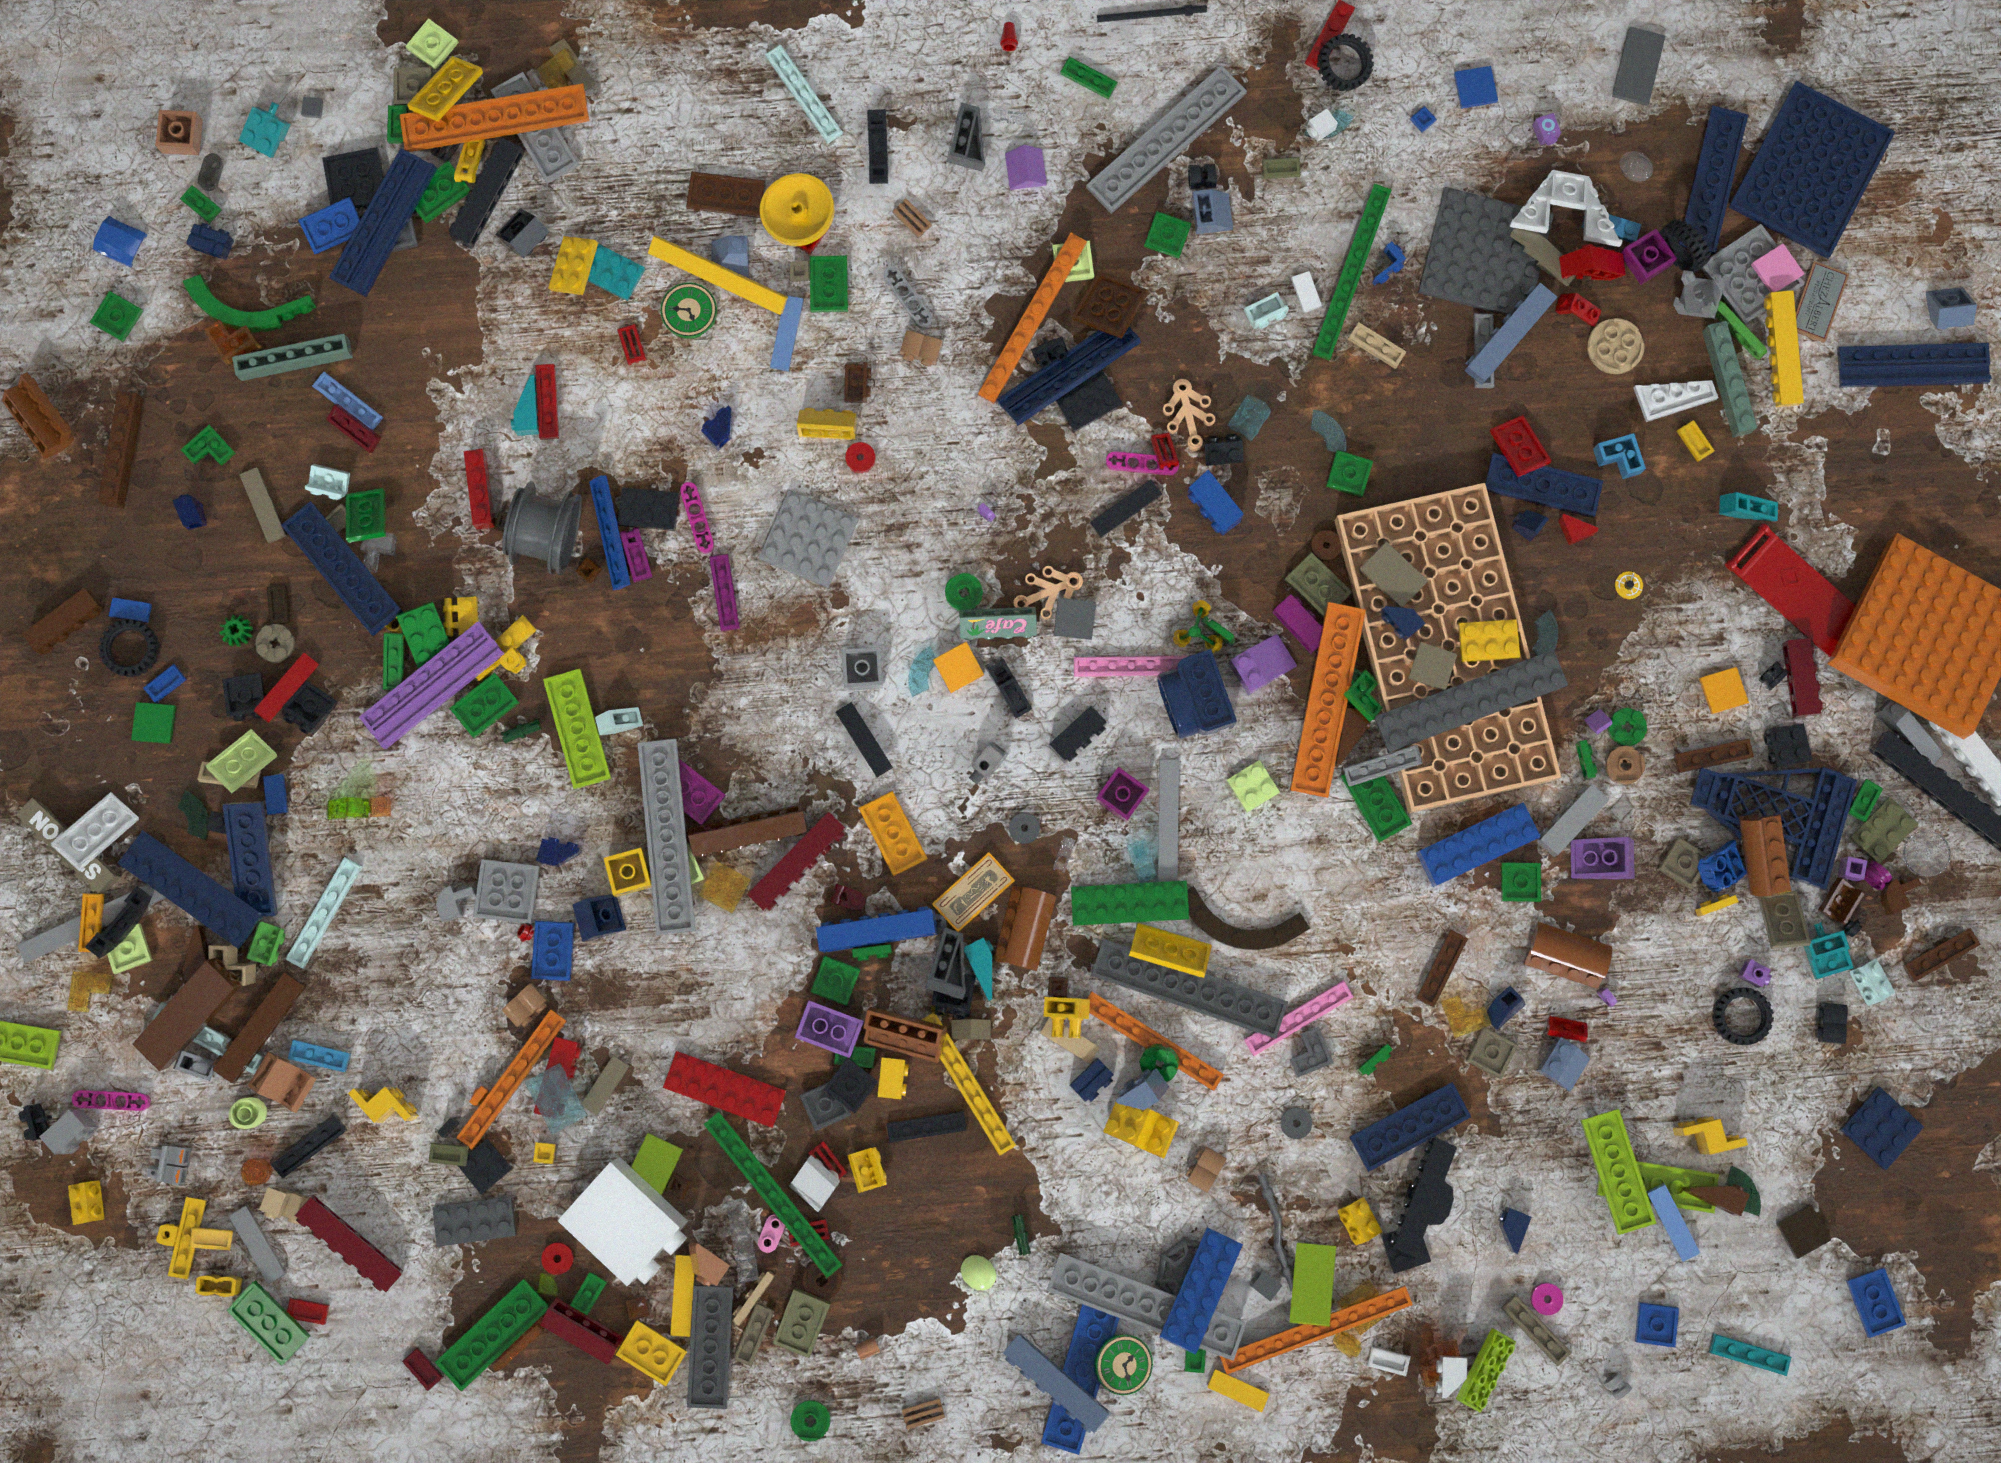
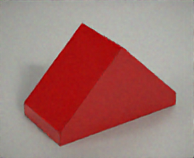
M1563 514L1558 520L1569 545L1593 536L1599 529L1566 514Z

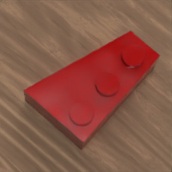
M1592 244L1583 245L1582 249L1559 257L1562 279L1575 275L1576 279H1583V276H1591V280L1611 281L1626 275L1623 253L1615 252V250H1606L1604 247H1594Z

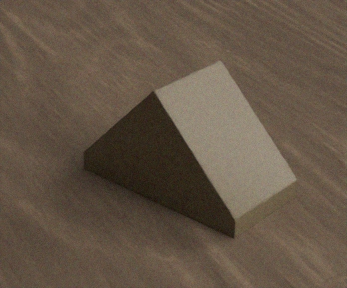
M952 1020V1040H991V1020Z

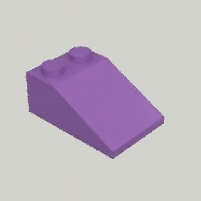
M1278 634L1232 658L1228 663L1248 696L1297 667Z
M1629 837L1572 840L1571 878L1635 879L1634 840Z
M808 1000L794 1037L850 1058L864 1021Z

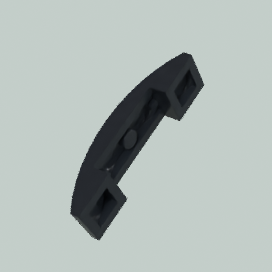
M886 109L867 110L869 184H888Z
M136 886L124 900L127 903L126 906L102 934L96 933L85 948L98 958H102L111 952L129 935L140 921L152 897Z

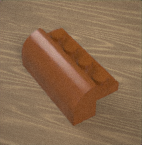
M28 372L21 374L17 386L4 390L3 404L45 459L60 453L73 442L74 436L71 434L70 425L62 419L58 409L53 407L47 394L41 391L37 381Z
M1758 814L1739 816L1749 893L1753 896H1772L1774 893L1791 891L1781 815L1760 817Z
M1013 886L994 961L1037 971L1056 896L1028 887Z
M1538 922L1531 936V946L1524 959V965L1598 989L1603 978H1606L1610 967L1612 946Z
M870 1007L867 1010L864 1023L866 1032L863 1043L938 1063L943 1043L946 1039L947 1027Z

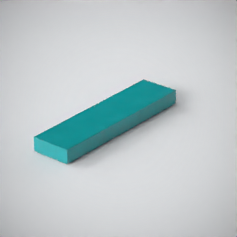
M1714 1333L1709 1349L1711 1354L1784 1376L1788 1374L1792 1358Z

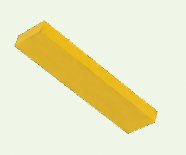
M676 1255L670 1336H691L695 1274L693 1273L690 1255Z

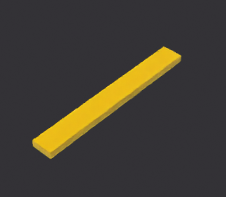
M657 235L653 236L648 254L779 315L783 314L788 296Z
M934 1012L922 1019L942 1025ZM946 1033L940 1059L1000 1156L1015 1147L1016 1144L949 1034Z

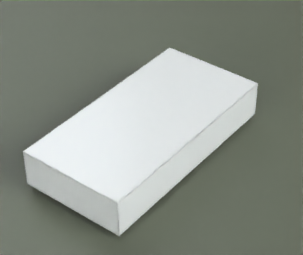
M1310 272L1291 277L1303 313L1320 308L1322 305Z
M1371 1346L1367 1366L1406 1376L1410 1356Z

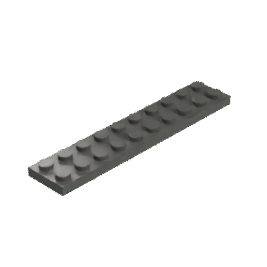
M1554 650L1380 714L1375 716L1374 719L1387 752L1391 753L1568 686V683Z
M1103 939L1091 976L1274 1039L1277 1038L1288 1001L1209 974H1205L1204 978L1131 957L1129 956L1131 948Z

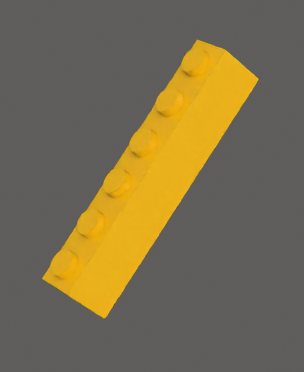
M1794 290L1771 292L1764 298V308L1767 309L1765 324L1769 330L1767 344L1771 352L1769 355V364L1772 365L1770 379L1771 383L1774 384L1772 400L1776 407L1798 406L1804 403Z

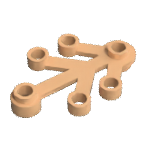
M1179 379L1173 385V397L1169 403L1163 406L1164 415L1171 416L1175 405L1181 398L1182 407L1173 421L1168 423L1167 431L1170 434H1175L1178 431L1179 424L1185 417L1190 435L1187 446L1190 450L1197 451L1202 447L1203 440L1197 435L1193 415L1204 421V424L1207 426L1214 424L1215 416L1211 413L1206 414L1191 405L1189 397L1199 402L1202 408H1208L1211 399L1209 396H1202L1193 391L1188 380ZM1184 385L1186 389L1182 391L1179 389V386ZM1207 399L1208 404H1203L1202 400ZM1170 407L1172 411L1166 412L1165 408ZM1211 417L1213 421L1209 423L1206 421V418ZM1175 425L1176 429L1170 430L1169 426ZM1197 439L1199 443L1193 444L1192 440Z
M1051 566L1044 567L1043 576L1045 578L1054 577L1063 581L1058 584L1040 579L1033 573L1027 574L1025 577L1027 585H1036L1044 588V590L1028 597L1024 595L1017 596L1014 599V608H1020L1017 604L1019 601L1025 603L1023 607H1028L1029 604L1048 597L1040 615L1044 620L1050 619L1052 616L1051 610L1058 593L1066 589L1063 598L1071 599L1073 591L1081 588L1083 579L1079 573L1070 572L1064 574L1054 570ZM1050 569L1052 573L1050 575H1046L1045 570ZM1031 576L1035 580L1034 582H1028L1027 578ZM1076 579L1077 583L1072 585L1070 580ZM1049 611L1050 615L1048 617L1043 616V612Z

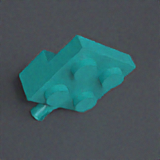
M273 101L268 111L252 106L239 137L240 142L270 158H274L280 141H284L291 125L275 115L279 104Z
M1822 922L1815 924L1817 936L1811 940L1810 946H1804L1815 980L1853 969L1854 967L1848 952L1850 947L1844 930L1832 934L1825 933Z

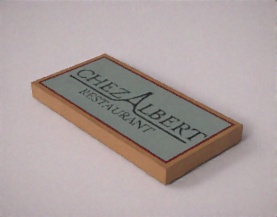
M1816 261L1812 263L1795 310L1798 334L1822 343L1826 341L1849 273Z

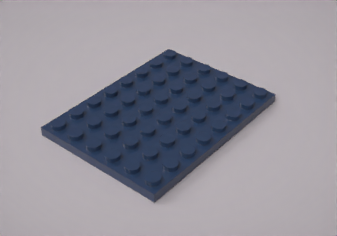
M1796 80L1733 197L1729 208L1829 259L1888 148L1895 131Z

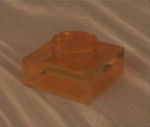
M390 797L369 798L370 817L391 816Z

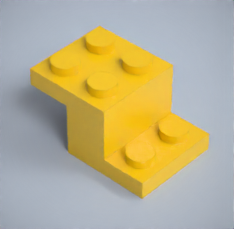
M384 1087L375 1096L368 1089L364 1090L363 1088H353L348 1093L373 1123H383L395 1111L404 1121H414L419 1116L416 1113L418 1109L413 1103L406 1102L403 1098L405 1096L398 1087Z
M1115 1102L1103 1132L1164 1159L1180 1122L1149 1108L1141 1110Z
M1713 1116L1696 1118L1697 1122H1679L1678 1127L1673 1128L1674 1136L1694 1134L1699 1154L1711 1155L1748 1145L1745 1137L1733 1134L1725 1136L1721 1119H1714Z

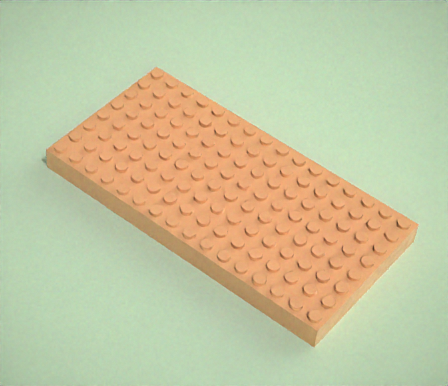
M1485 483L1342 514L1336 517L1334 521L1340 538L1356 608L1366 610L1362 633L1374 679L1378 682L1376 688L1380 704L1383 707V713L1443 691L1408 679L1420 642L1457 654L1446 690L1530 659ZM1386 541L1428 580L1403 607L1414 609L1426 623L1406 641L1403 638L1399 639L1394 633L1395 629L1392 625L1386 624L1381 618L1382 614L1380 612L1384 607L1398 606L1359 570ZM1517 619L1520 658L1461 662L1459 623ZM1541 696L1404 747L1418 745L1423 764L1398 771L1408 814L1551 782L1561 778Z

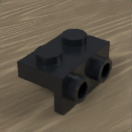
M1227 434L1226 437L1213 435L1203 439L1206 466L1244 462L1243 442L1239 435Z

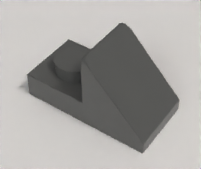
M181 1050L173 1069L210 1081L215 1066L213 1065L214 1061L199 1056L191 1051Z

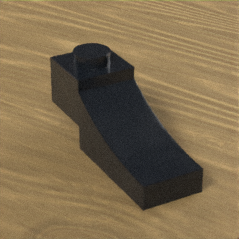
M1001 656L984 666L1015 718L1032 710L1016 678L1012 675Z

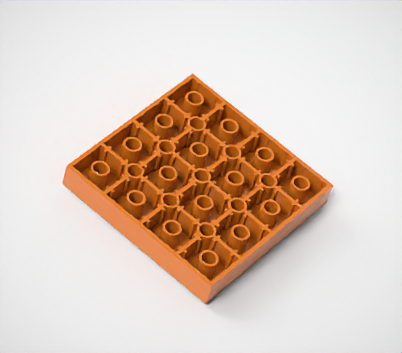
M1896 533L1888 540L1827 664L1964 740L1974 734L2001 677V589L1905 536Z

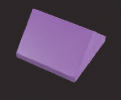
M1022 145L1005 153L1010 190L1047 186L1042 149Z

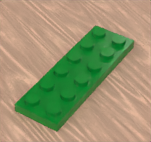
M1187 880L1071 887L1073 926L1189 920Z
M523 1279L435 1362L436 1365L462 1392L547 1312L550 1306L529 1282Z

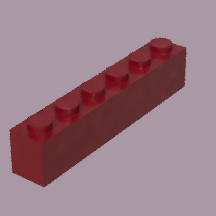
M828 812L747 895L764 912L766 910L771 911L778 904L776 900L780 896L785 897L791 891L790 886L794 882L799 883L805 876L803 873L808 868L810 870L814 868L818 863L817 859L821 855L825 856L832 849V843L835 840L839 842L846 835L844 833L846 828Z
M312 1195L294 1215L297 1217L296 1221L301 1226H308L312 1230L311 1233L318 1240L323 1239L328 1243L326 1246L332 1252L340 1253L343 1256L342 1260L349 1266L353 1264L358 1269L359 1275L365 1279L368 1277L372 1280V1285L377 1290L387 1292L402 1275L403 1270L315 1195Z

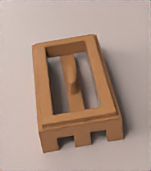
M906 198L902 204L900 203L896 209L892 210L893 214L917 238H920L932 226ZM905 206H907L926 226L924 227V226L905 208ZM902 211L904 214H906L921 229V231L919 232L914 226H912L899 212Z
M940 1398L902 1409L907 1430L945 1418ZM934 1404L938 1405V1407L910 1416L907 1415L908 1412ZM935 1412H940V1415L933 1416L911 1424L909 1422V1420L916 1419Z

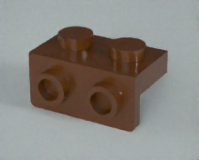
M863 362V364H845V403H867V397H871V386H868V379H871V367H868L867 362Z
M1837 877L1818 910L1833 922L1846 924L1860 903L1864 892L1860 889H1855L1843 878Z

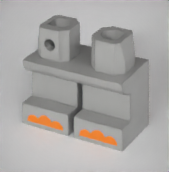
M169 1145L153 1147L151 1158L160 1159L159 1166H149L147 1176L156 1179L157 1182L178 1186L185 1185L188 1167L181 1166H188L191 1148Z

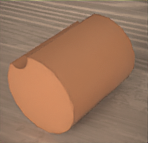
M875 1337L855 1345L860 1360L880 1353Z

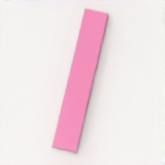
M1188 656L1074 657V677L1158 676L1162 672L1176 668L1179 661Z
M1343 980L1285 1014L1276 1039L1255 1032L1243 1040L1252 1055L1255 1056L1354 996Z

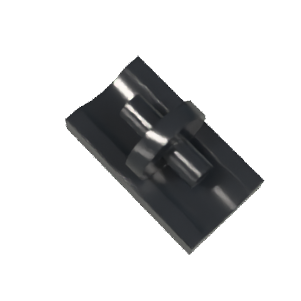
M1045 336L1042 338L1043 344L1031 349L1036 364H1040L1042 368L1049 366L1050 359L1057 357V360L1060 361L1067 358L1066 352L1068 350L1062 336L1047 341Z
M41 1103L24 1106V1110L18 1115L22 1123L27 1122L29 1127L23 1133L25 1140H41L40 1136L49 1128L47 1121L53 1119L52 1115H45Z

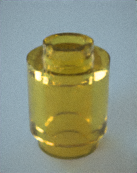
M1347 1331L1337 1333L1332 1340V1343L1335 1345L1334 1347L1348 1358L1353 1356L1356 1358L1362 1350V1347H1360L1361 1342Z

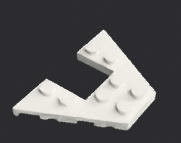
M1557 170L1550 172L1546 180L1542 182L1538 190L1530 197L1526 205L1522 207L1510 224V227L1547 233L1549 229L1550 204L1585 210L1583 240L1618 247L1622 244V239L1619 240L1614 230L1615 226L1609 220V214L1605 206L1601 205L1598 199L1599 195L1596 189L1593 188L1589 176Z

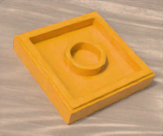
M966 641L932 659L950 693L984 676Z
M1737 667L1699 678L1711 715L1749 703Z

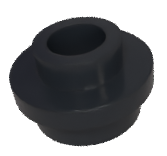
M1850 920L1844 926L1845 935L1855 936L1862 928L1860 921Z

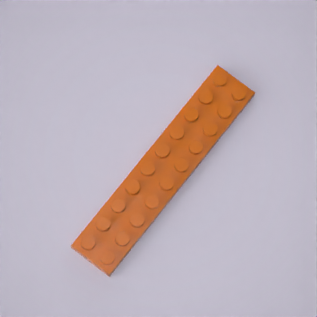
M583 83L453 105L439 121L416 112L400 114L404 149L408 152L590 121Z
M1327 602L1290 786L1291 791L1325 798L1329 797L1348 699L1343 694L1352 682L1366 612L1365 609Z

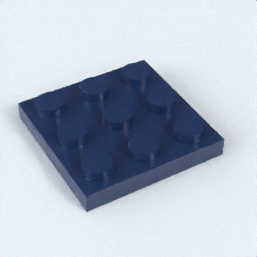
M1879 1086L1874 1089L1839 1130L1883 1170H1887L1924 1126Z

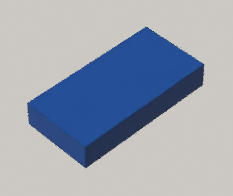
M112 598L109 617L126 620L132 619L148 623L152 604Z
M173 664L143 688L151 699L158 703L187 679L179 668Z
M284 775L263 777L267 815L288 813Z

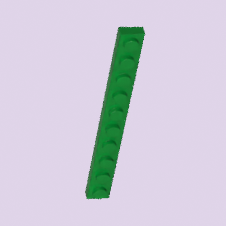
M1375 183L1373 185L1312 355L1329 361L1331 359L1392 189Z
M720 1112L705 1122L704 1126L823 1274L828 1278L842 1266V1263Z

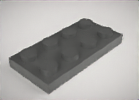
M512 1196L432 1208L437 1247L517 1235Z

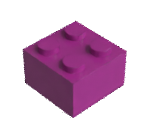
M1657 229L1625 247L1622 251L1624 262L1640 285L1671 267L1677 260Z
M1118 767L1095 801L1127 823L1150 789Z

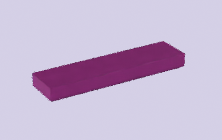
M729 555L710 556L720 630L722 632L740 629Z

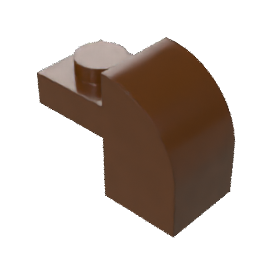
M1909 876L1900 881L1898 878H1895L1889 883H1885V887L1880 893V899L1887 915H1892L1911 907L1905 892L1922 885L1919 878L1911 879Z

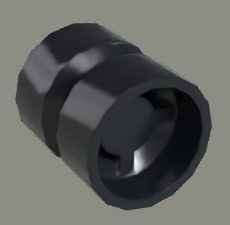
M1204 164L1203 167H1200V165H1188L1189 189H1200L1202 186L1205 189L1216 188L1217 175L1215 164ZM1202 174H1206V179L1202 180Z

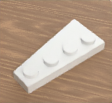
M1712 380L1679 384L1635 385L1633 387L1646 422L1718 399Z

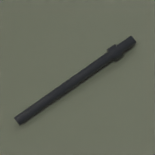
M1192 4L1178 8L1097 15V23L1174 15L1193 16L1195 13H1206L1207 5L1192 6Z

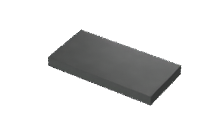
M1629 27L1612 97L1645 106L1649 105L1665 35Z

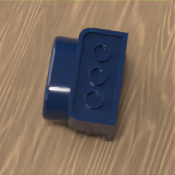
M1211 649L1183 658L1179 661L1176 668L1158 674L1157 682L1160 694L1178 738L1183 739L1198 733L1200 735L1217 733L1226 728L1232 729L1237 723Z

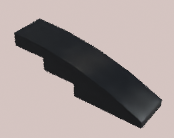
M850 702L837 710L835 713L875 776L878 778L892 769L893 766L853 703Z

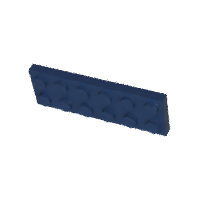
M1493 453L1485 485L1488 492L1594 518L1603 480L1547 466L1517 477L1506 457Z
M263 801L224 803L223 812L234 894L263 914L262 916H276L278 911Z
M1450 1082L1349 1136L1367 1172L1471 1118V1115L1453 1082Z

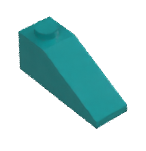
M535 375L529 376L514 410V419H511V429L515 431L517 436L539 434Z
M1734 492L1720 496L1719 514L1733 518L1775 522L1778 520V502Z
M984 938L964 947V953L988 1001L992 1000L991 952L994 949L989 940L985 942Z

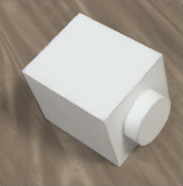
M1325 109L1309 120L1307 132L1310 137L1315 138L1318 142L1335 131L1338 123L1329 110Z

